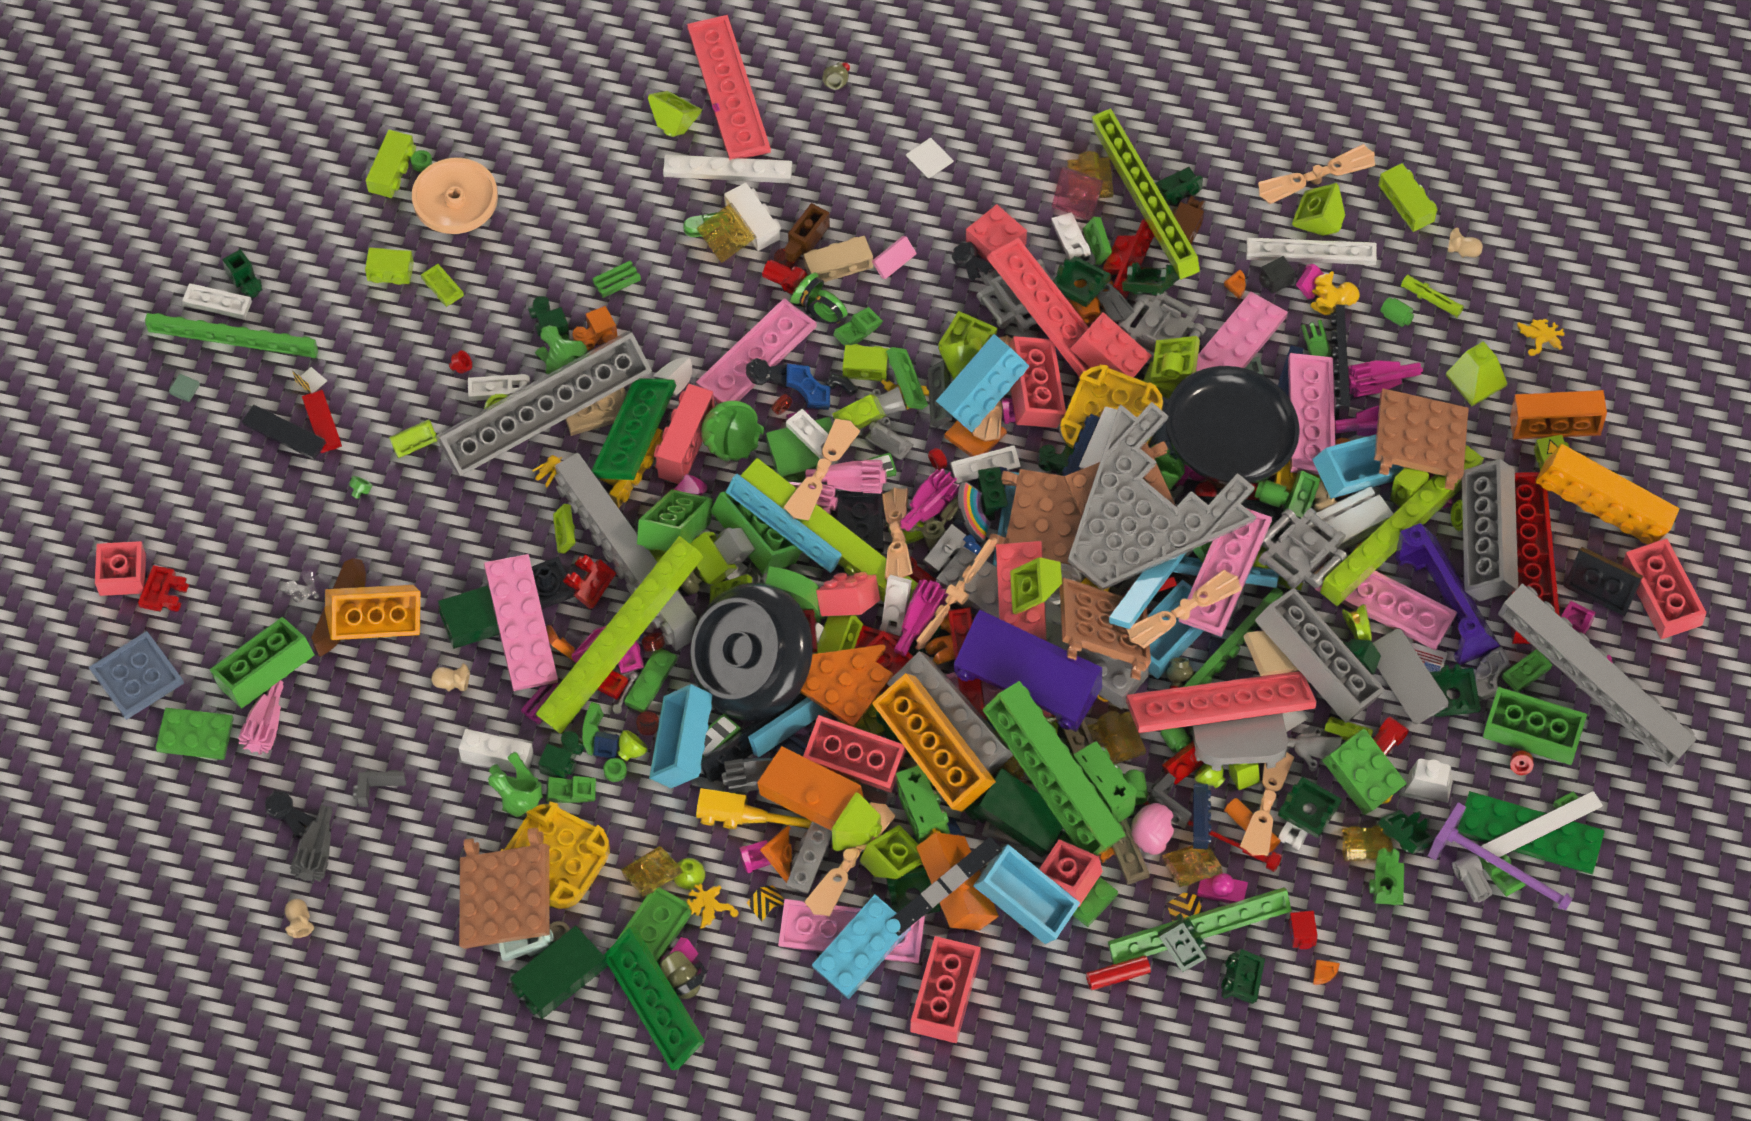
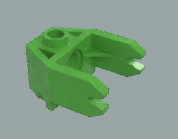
M1382 848L1377 853L1374 879L1369 881V893H1373L1374 903L1403 905L1404 863H1398L1399 851L1396 849L1387 852L1386 848ZM1381 885H1389L1391 889L1387 890L1386 886L1381 887Z

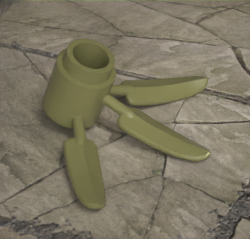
M958 496L941 513L940 517L943 519L941 522L934 520L933 516L923 522L925 524L923 527H918L916 523L908 532L921 531L927 547L932 550L945 533L944 524L946 521H950L959 509Z

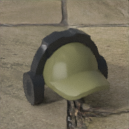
M675 951L665 957L660 963V968L679 999H690L699 992L703 982L702 979L707 972L698 959L691 963L682 952Z

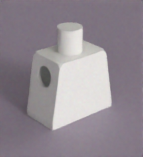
M1418 759L1409 771L1405 793L1448 803L1453 782L1451 766L1440 763L1435 759Z

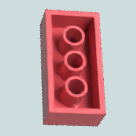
M1013 336L1008 346L1029 365L1023 376L1010 389L1016 425L1057 428L1065 416L1066 408L1055 345L1050 339Z
M688 384L686 390L681 392L679 397L680 404L677 409L673 410L670 418L671 424L669 427H665L662 435L663 441L661 445H657L654 452L658 478L679 484L684 479L683 477L689 474L703 442L701 438L703 420L710 410L715 407L713 391Z
M1667 538L1626 552L1622 566L1643 575L1636 593L1661 640L1702 626L1706 611Z
M818 715L803 757L841 776L892 793L896 782L895 773L900 771L907 749L901 743Z
M937 936L934 937L911 1018L912 1033L957 1043L978 969L981 947Z

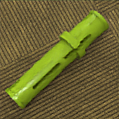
M1408 274L1402 281L1401 287L1416 294L1417 298L1429 301L1456 318L1460 316L1464 309V305L1430 288L1426 282L1423 284Z

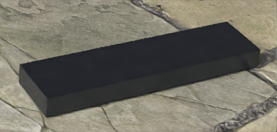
M256 405L251 407L242 420L244 426L313 460L316 459L326 444L325 439Z

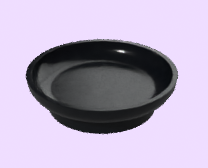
M1215 366L1197 371L1185 378L1175 388L1167 404L1166 414L1169 417L1166 421V431L1175 453L1194 472L1218 483L1228 484L1237 473L1250 484L1266 480L1278 473L1289 462L1298 445L1300 434L1299 420L1288 396L1273 381L1246 368Z
M747 583L734 586L718 595L706 607L696 624L690 647V662L695 683L698 688L713 694L712 707L730 718L740 721H758L772 717L784 710L796 698L807 679L813 653L811 629L800 605L782 589L765 583Z

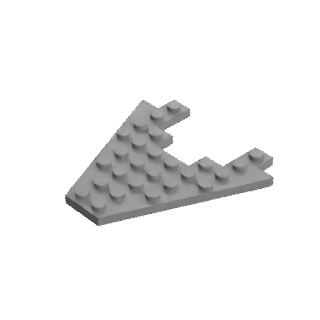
M1152 402L1138 417H1135L1122 405L1118 407L1067 562L1101 590L1107 589L1256 520V516L1241 505L1254 491L1255 487L1238 473L1209 505L1190 491L1176 507L1144 480V477L1155 467L1157 462L1141 450V448L1169 417Z

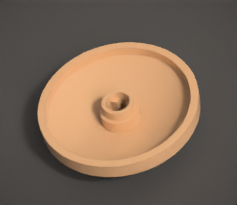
M449 158L435 162L421 172L413 185L412 202L417 217L427 227L441 233L460 234L480 227L492 216L498 202V191L493 175L483 165L470 159Z

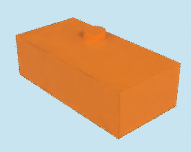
M1604 390L1515 394L1510 413L1513 440L1538 439L1562 435L1563 437L1601 436L1607 415Z
M782 746L757 782L761 796L831 831L854 794L857 792L863 797L861 785Z
M937 832L933 833L916 847L931 884L971 852L965 836ZM979 870L940 902L950 928L980 931L999 917L994 903L973 887L981 875Z

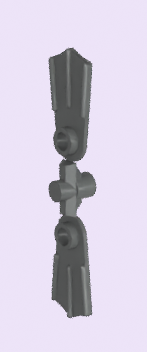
M1059 240V241H1058V244H1059V246L1064 250V248H1063V246H1062V244H1061V242H1060V240ZM1090 249V252H1091V255H1090V256H1087V257L1079 256V257H1078V258H1080V259H1082V260H1083V259H1089V260L1086 261V262H1088V263H1090V264H1092V265H1095V263H1096L1095 257H1094V255H1093L1091 249ZM1107 283L1098 293L1097 297L1105 314L1114 322L1125 321L1134 313V309L1113 285Z

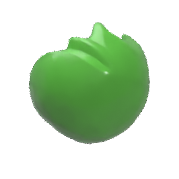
M725 401L712 408L704 418L701 438L703 444L708 447L709 452L714 453L721 460L726 462L730 460L739 461L741 458H748L750 452L757 449L759 446L758 438L760 434H764V427L757 423L758 416L751 406L740 401Z

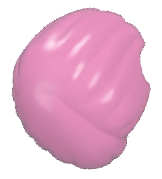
M1152 803L1143 807L1135 815L1131 825V834L1134 842L1142 851L1151 855H1157L1166 849V844L1174 832L1171 824V819L1173 818L1172 811L1165 805Z

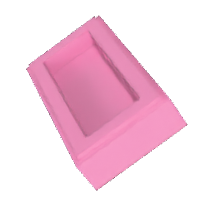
M902 236L873 259L872 263L881 278L886 279L917 253L908 238Z

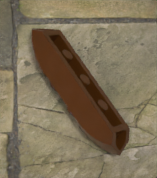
M355 558L345 561L333 589L365 587L366 571L363 561ZM325 607L311 637L314 649L319 657L331 651L341 641L330 639Z

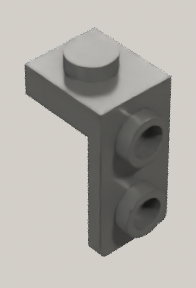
M367 770L365 772H358L357 785L353 786V798L357 799L359 807H369L370 786H406L405 773L398 770H389L388 772Z
M1168 773L1163 779L1158 778L1151 788L1152 791L1148 803L1165 805L1173 813L1171 821L1185 828L1192 814L1168 796L1176 779Z

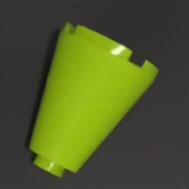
M981 337L938 347L953 380L980 351L982 340Z

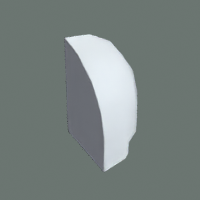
M683 357L669 362L653 377L655 379L675 380L677 386L673 395L677 396L690 381L692 375L690 357Z

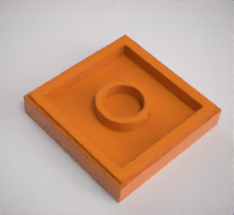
M957 421L944 434V438L972 457L989 452L1007 434V430L1001 426L1000 439L985 442L973 436V432L971 433Z

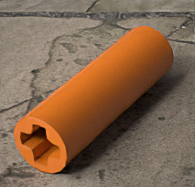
M1235 798L1226 806L1224 811L1246 832L1253 813L1238 798ZM1273 832L1271 834L1269 853L1281 841Z

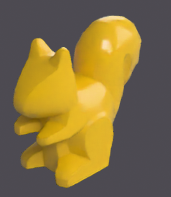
M1333 271L1329 274L1320 275L1314 280L1317 286L1312 292L1319 298H1316V302H1312L1310 307L1323 315H1330L1335 312L1336 304H1346L1348 306L1356 304L1360 297L1358 288L1351 282H1344L1338 288L1332 285Z

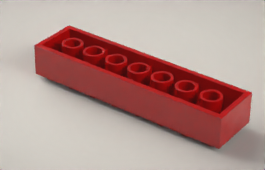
M1540 472L1515 473L1518 588L1522 583L1526 587H1532L1537 592V597L1543 602L1550 603L1555 609L1554 612L1560 616L1548 490H1545L1540 484L1536 483ZM1514 592L1508 593V598H1509ZM1511 626L1512 644H1531Z

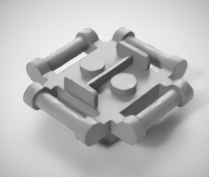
M1041 259L1036 260L1053 281L1054 279L1045 269L1043 261ZM996 270L991 273L988 272L987 275L982 274V280L988 287L979 291L976 297L986 305L997 320L996 324L1000 329L1007 327L1012 321H1015L1019 330L1024 333L1029 330V327L1037 323L1032 316L1027 319L1023 318L1025 314L1029 313ZM995 294L998 303L1006 312L1005 315L1002 314L990 296Z
M1165 291L1163 294L1157 295L1154 302L1150 301L1145 295L1139 294L1135 299L1136 303L1132 307L1134 313L1125 321L1118 323L1120 328L1152 355L1149 359L1151 361L1154 359L1156 340L1186 337L1189 332H1191L1190 336H1197L1199 338L1206 331L1202 324L1193 323L1199 313V308L1195 306L1190 307L1168 296ZM1141 309H1146L1147 312L1136 328L1130 327ZM1181 312H1183L1184 314H1186L1187 317H1186V318L1181 317Z
M1287 508L1282 513V517L1268 529L1261 545L1267 551L1260 556L1258 562L1263 566L1267 565L1285 579L1288 582V586L1292 589L1305 582H1308L1314 588L1320 587L1323 583L1322 580L1348 557L1343 550L1337 549L1346 535L1341 531H1336L1316 515L1317 512L1312 508H1309L1301 519L1296 517L1295 513ZM1312 522L1315 526H1317L1329 537H1331L1332 540L1328 542L1321 535H1319L1312 528H1310L1308 524ZM1289 523L1291 526L1279 537L1276 543H1273L1271 539ZM1330 557H1332V559L1317 574H1314Z

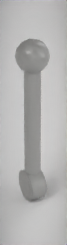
M636 672L630 674V680L618 704L613 706L615 714L622 712L621 706L634 681L639 677Z

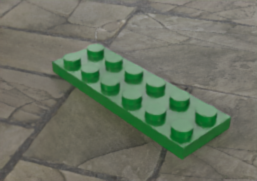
M639 378L632 382L591 470L596 478L635 479L677 386L675 380Z
M1469 791L1465 804L1466 809L1461 818L1458 833L1466 838L1488 843L1547 813ZM1572 821L1513 851L1593 875L1605 830Z
M629 927L604 956L608 966L671 1070H678L705 1040L637 928Z

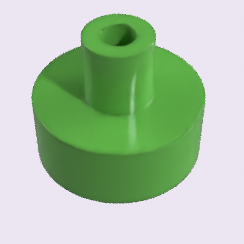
M352 476L349 482V486L354 489L351 496L359 499L362 493L369 494L373 485L361 477Z

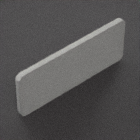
M1395 629L1373 642L1381 655L1377 669L1414 724H1420L1448 707V699L1401 629Z

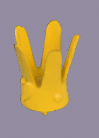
M551 455L545 463L533 469V472L540 469V473L535 477V480H541L552 471L545 484L547 488L555 477L554 475H556L555 465L562 462V457L558 458Z

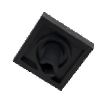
M559 556L532 566L541 609L575 597L573 596L575 593L574 589L563 582L567 574Z

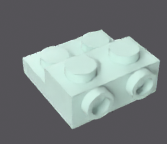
M551 929L548 936L499 943L502 960L507 962L526 954L532 957L542 953L551 945L550 942L554 941Z

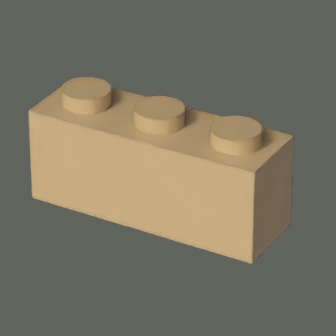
M865 236L853 237L848 241L838 244L833 243L828 247L818 250L813 249L803 254L804 267L807 274L816 272L824 282L873 268V255Z

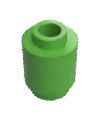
M1387 298L1380 310L1385 318L1400 327H1403L1405 324L1408 326L1414 318L1413 308L1396 298Z
M1266 480V482H1259L1255 497L1259 498L1260 502L1280 508L1281 504H1286L1289 492L1286 491V486Z
M1183 727L1160 730L1161 737L1173 753L1181 751L1191 743V738Z
M1137 769L1129 770L1123 777L1127 783L1131 782L1136 789L1135 806L1144 804L1148 796L1145 775Z

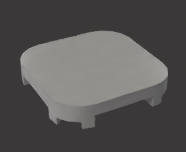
M1282 713L1191 726L1195 745V757L1197 761L1201 760L1211 765L1212 770L1221 771V766L1224 764L1266 763V768L1269 769L1274 768L1276 763L1284 757L1286 758L1288 737Z

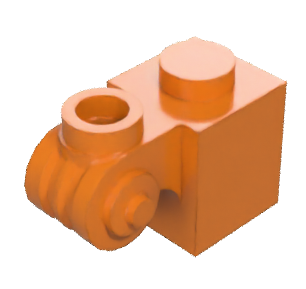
M606 306L586 313L588 329L577 327L572 333L573 341H582L586 345L587 351L593 349L595 344L607 343L618 337L616 324Z

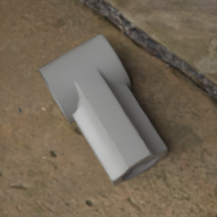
M1471 854L1452 862L1453 871L1457 879L1463 881L1473 902L1479 903L1492 895L1493 892L1482 873V864L1476 854Z

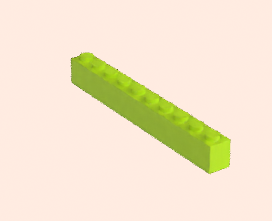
M1110 108L1091 116L1096 136L1179 279L1182 280L1200 272L1197 254L1112 109Z
M1466 445L1464 470L1482 465L1484 458ZM1435 474L1324 579L1320 593L1336 606L1342 603L1397 550L1400 531L1419 523L1424 525L1450 498L1454 497L1462 489V479H1458L1454 490L1445 489L1446 476Z
M758 458L741 475L742 478L783 509L797 490V488ZM817 504L809 521L797 519L842 554L838 564L844 568L849 576L860 572H866L867 575H876L880 599L885 602L887 579H885V557ZM909 576L904 577L905 579L912 580L909 598L910 603L912 599V594L918 583L911 579Z
M680 536L676 539L537 711L536 715L559 734L565 730L703 559L704 556L694 546Z

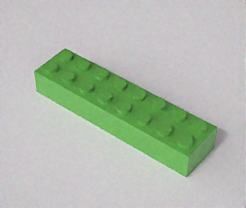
M1020 681L1000 692L982 709L1076 847L1099 856L1125 836L1121 824L1114 819L1108 805L1101 800L1095 786L1088 781L1081 766L1072 758L1068 747L1061 742L1055 728L1048 723L1042 709L1035 704L1028 689Z

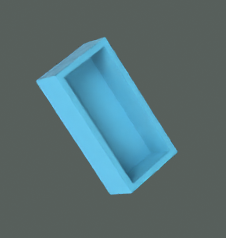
M993 334L936 402L972 433L988 413L995 408L1001 398L1009 392L1015 382L1023 376L1029 365L1013 349Z
M1376 434L1327 447L1312 459L1331 499L1361 491L1368 487L1393 482L1395 476L1405 467L1392 464V468H1389V475L1379 474L1380 461L1374 460Z
M1182 580L1147 617L1161 611L1171 612L1177 608L1182 599L1188 598L1192 586ZM1167 617L1162 618L1163 620H1169ZM1176 618L1174 627L1150 644L1151 663L1148 672L1159 679L1171 665V659L1180 657L1204 631L1179 622V618Z
M690 684L664 696L649 779L669 788H674L699 777L702 754L705 750L704 742L708 731L709 713L712 709L713 694Z
M1006 845L988 863L973 887L1044 944L1056 940L1080 902L1010 845Z
M874 894L816 959L812 967L849 1000L907 935L911 927L898 936L896 932L900 930V922L897 919H891L897 913Z

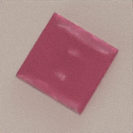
M1063 167L1051 207L1067 213L1072 212L1073 215L1090 221L1094 217L1103 180Z

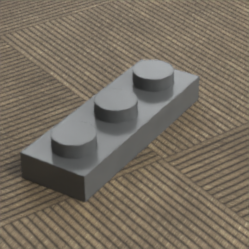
M944 360L928 368L931 426L936 428L952 420V415L936 402L951 384L950 372Z

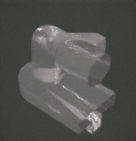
M303 570L300 572L315 599L320 597L314 585L312 571L305 572ZM290 580L281 587L285 593L292 596L296 603H300L310 597L307 588L300 591L295 580Z

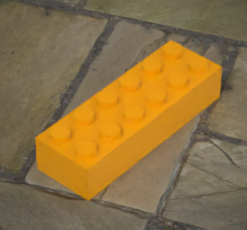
M1563 444L1545 460L1536 480V483L1540 484L1545 490L1560 495L1565 501L1580 506L1582 510L1600 517L1602 521L1620 528L1622 532L1638 538L1647 545L1659 541L1671 530L1680 509Z
M905 673L872 702L951 809L962 812L996 782L916 676Z

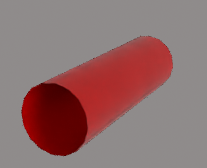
M1143 955L1087 972L1086 980L1090 990L1093 991L1151 973V968L1147 956Z

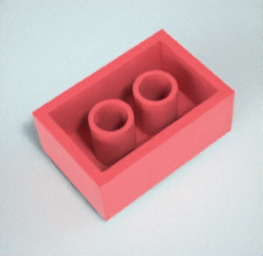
M1104 312L1100 314L1070 349L1090 368L1100 366V364L1107 365L1110 369L1133 378L1152 356Z

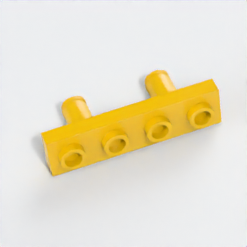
M657 428L634 480L600 478L601 481L614 486L609 496L618 508H620L623 502H627L633 487L640 483L642 474L652 466L655 449L663 441V430Z

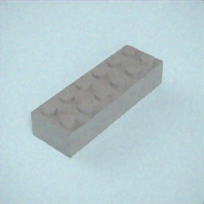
M1498 459L1466 469L1462 477L1465 592L1478 601L1514 592L1518 589L1515 469L1503 460Z
M1295 588L1270 604L1255 619L1262 630L1265 631L1345 723L1370 706L1385 691Z
M919 651L887 682L889 686H892L905 673L916 676L991 776L1013 755L1001 736L928 655Z

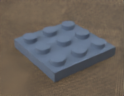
M147 631L89 667L91 673L126 720L184 684L181 676Z

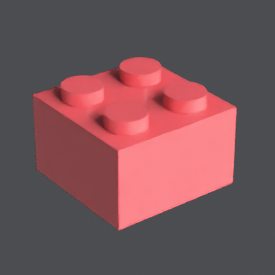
M997 204L966 229V242H971L977 248V254L988 263L990 262L986 257L991 252L1017 238L1026 245L1027 230Z
M142 541L97 544L95 585L99 595L142 594L145 586L146 553Z
M866 572L856 573L853 576H847V573L836 574L833 576V579L824 582V585L816 590L821 616L862 615L880 601L876 575H867Z
M1060 839L1039 868L1040 871L1079 901L1078 907H1080L1103 872L1099 856Z

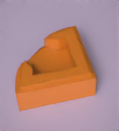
M1241 270L1224 281V286L1238 299L1242 297L1246 287L1245 275Z
M1316 960L1313 985L1325 984L1331 981L1336 976L1340 963Z

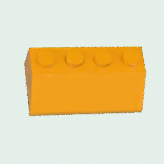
M414 585L325 589V615L330 639L420 635V590Z

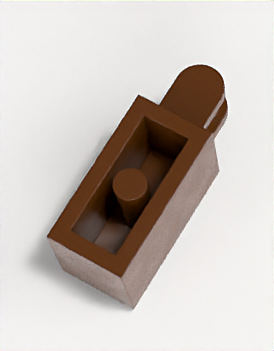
M1194 196L1189 198L1187 204L1180 202L1178 208L1172 210L1174 217L1191 245L1203 224V209L1206 203L1204 200H1196Z
M813 203L808 206L788 233V244L785 246V259L788 262L797 261L801 254L809 252L819 242L830 227V213Z

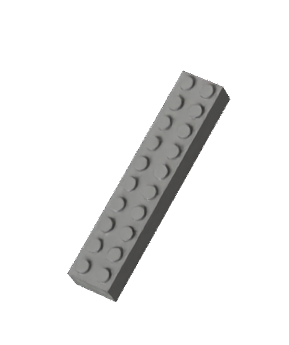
M625 332L435 437L455 474L462 476L652 372L633 333Z
M576 453L555 465L556 475L554 476L558 483L556 488L561 497H566L569 501L568 504L571 505V511L580 516L579 520L583 528L590 530L592 540L596 546L600 545L602 547L606 560L615 565L614 569L618 577L625 579L627 589L632 595L655 567L657 561L648 549L637 545V533L580 454ZM677 590L653 619L652 624L656 629L660 628L665 643L668 646L672 645L675 651L691 643L697 624V617Z
M963 546L939 574L936 582L946 590L951 584L956 586L959 580L964 582L962 575L968 566L972 567L977 555ZM985 561L969 583H965L964 592L969 594L967 601L963 605L958 602L956 604L962 608H971V613L975 616L979 610H982L999 618L997 567ZM1046 600L1047 642L1067 651L1069 644L1062 642L1061 608ZM1082 648L1081 652L1077 651V656L1102 667V689L1099 695L1120 709H1123L1126 705L1127 695L1134 694L1148 677V668H1146L1145 672L1141 671V679L1137 680L1130 677L1131 663L1113 659L1097 652L1094 653Z
M1522 583L1504 602L1498 615L1671 768L1696 741L1697 738L1694 736L1693 730L1686 725L1682 726L1677 721L1674 713L1670 710H1664L1659 705L1660 703L1656 697L1651 694L1647 695L1642 690V686L1638 681L1629 679L1624 674V670L1620 665L1611 663L1603 650L1593 647L1585 634L1575 631L1568 619L1557 615L1550 603L1543 602L1537 597L1538 594L1532 587H1526Z

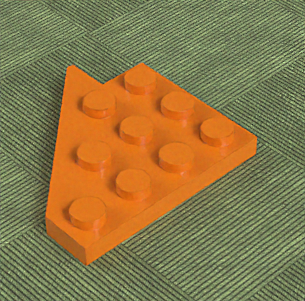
M876 645L812 654L809 674L800 693L845 724L855 727L870 708L872 702L876 700L886 687L887 682L893 677L892 672L876 662L886 650V646Z

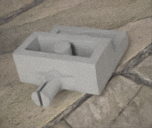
M951 524L923 560L929 566L928 569L934 573H937L939 570L942 572L952 560L949 558L952 553L957 554L966 543L963 540L966 535Z

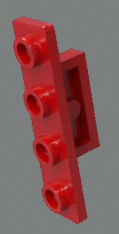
M1145 219L1141 221L1136 235L1117 236L1111 249L1112 253L1107 258L1103 267L1104 271L1111 275H1117L1113 287L1125 299L1129 291H1123L1122 283L1128 279V266H1132L1133 262H1138L1141 267L1154 238V234Z

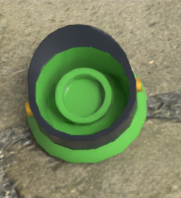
M816 272L809 274L801 281L791 295L790 303L802 304L805 307L806 314H810L809 305L815 301L818 290H822L824 281L819 278Z
M818 290L815 301L809 305L810 314L822 323H839L842 318L848 315L845 305L839 298L827 290Z

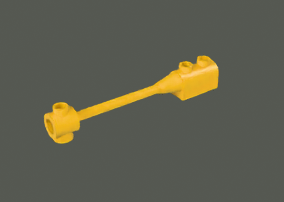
M700 788L696 817L701 818L700 823L713 826L715 821L724 822L723 827L737 829V824L772 822L810 828L812 823L811 820L806 818L768 813L766 810L747 805L748 799L746 795Z

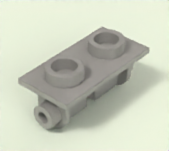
M872 422L869 429L871 431L865 437L866 440L887 453H891L892 456L899 460H902L914 446L913 443L879 422Z

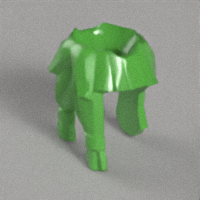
M549 325L542 328L540 334L541 339L550 347L549 352H547L545 347H541L535 352L545 362L546 374H550L585 355L587 347L582 341L569 340L567 334L560 336L558 328Z
M512 752L507 758L517 770L516 777L507 776L498 764H494L489 769L492 775L488 777V784L502 797V811L515 817H520L538 806V802L543 796L541 782L525 766L518 753Z

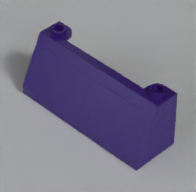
M1421 523L1400 531L1395 555L1399 565L1402 566L1404 563L1414 566L1415 571L1426 567L1449 608L1457 611L1455 618L1459 623L1458 631L1462 636L1458 642L1459 649L1454 653V659L1457 664H1465L1499 648V642L1472 597L1465 592L1464 583L1436 536Z
M979 610L954 662L955 674L963 681L974 680L976 677L1003 691L1020 681L1028 689L1031 698L1037 706L1055 715L1060 727L1065 730L1071 729L1077 732L1102 689V667L1077 656L1076 660L1067 658L1066 650L982 610Z

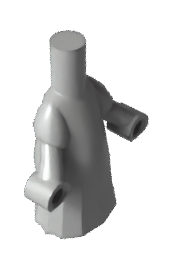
M899 387L884 394H881L879 389L872 391V395L877 396L885 415L907 411ZM888 417L876 421L887 428L891 427Z
M1315 728L1313 732L1301 733L1295 739L1288 738L1287 747L1294 748L1298 756L1304 758L1309 770L1315 771L1317 769V761L1312 759L1311 756L1324 759L1341 745L1342 737H1322V729Z

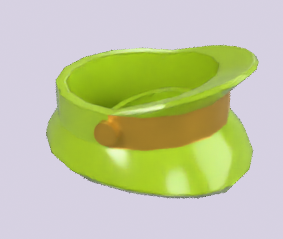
M1362 604L1353 612L1343 609V617L1354 638L1372 641L1366 605Z

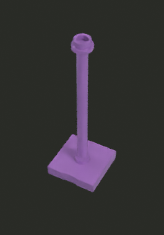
M1458 802L1436 836L1428 857L1436 861L1447 842L1450 841L1452 843L1454 841L1559 904L1558 908L1566 911L1573 898L1569 897L1570 894L1566 893L1563 896L1458 833L1459 830L1456 828L1466 809V806Z

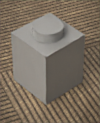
M726 528L714 542L727 564L741 563L755 550L742 528Z

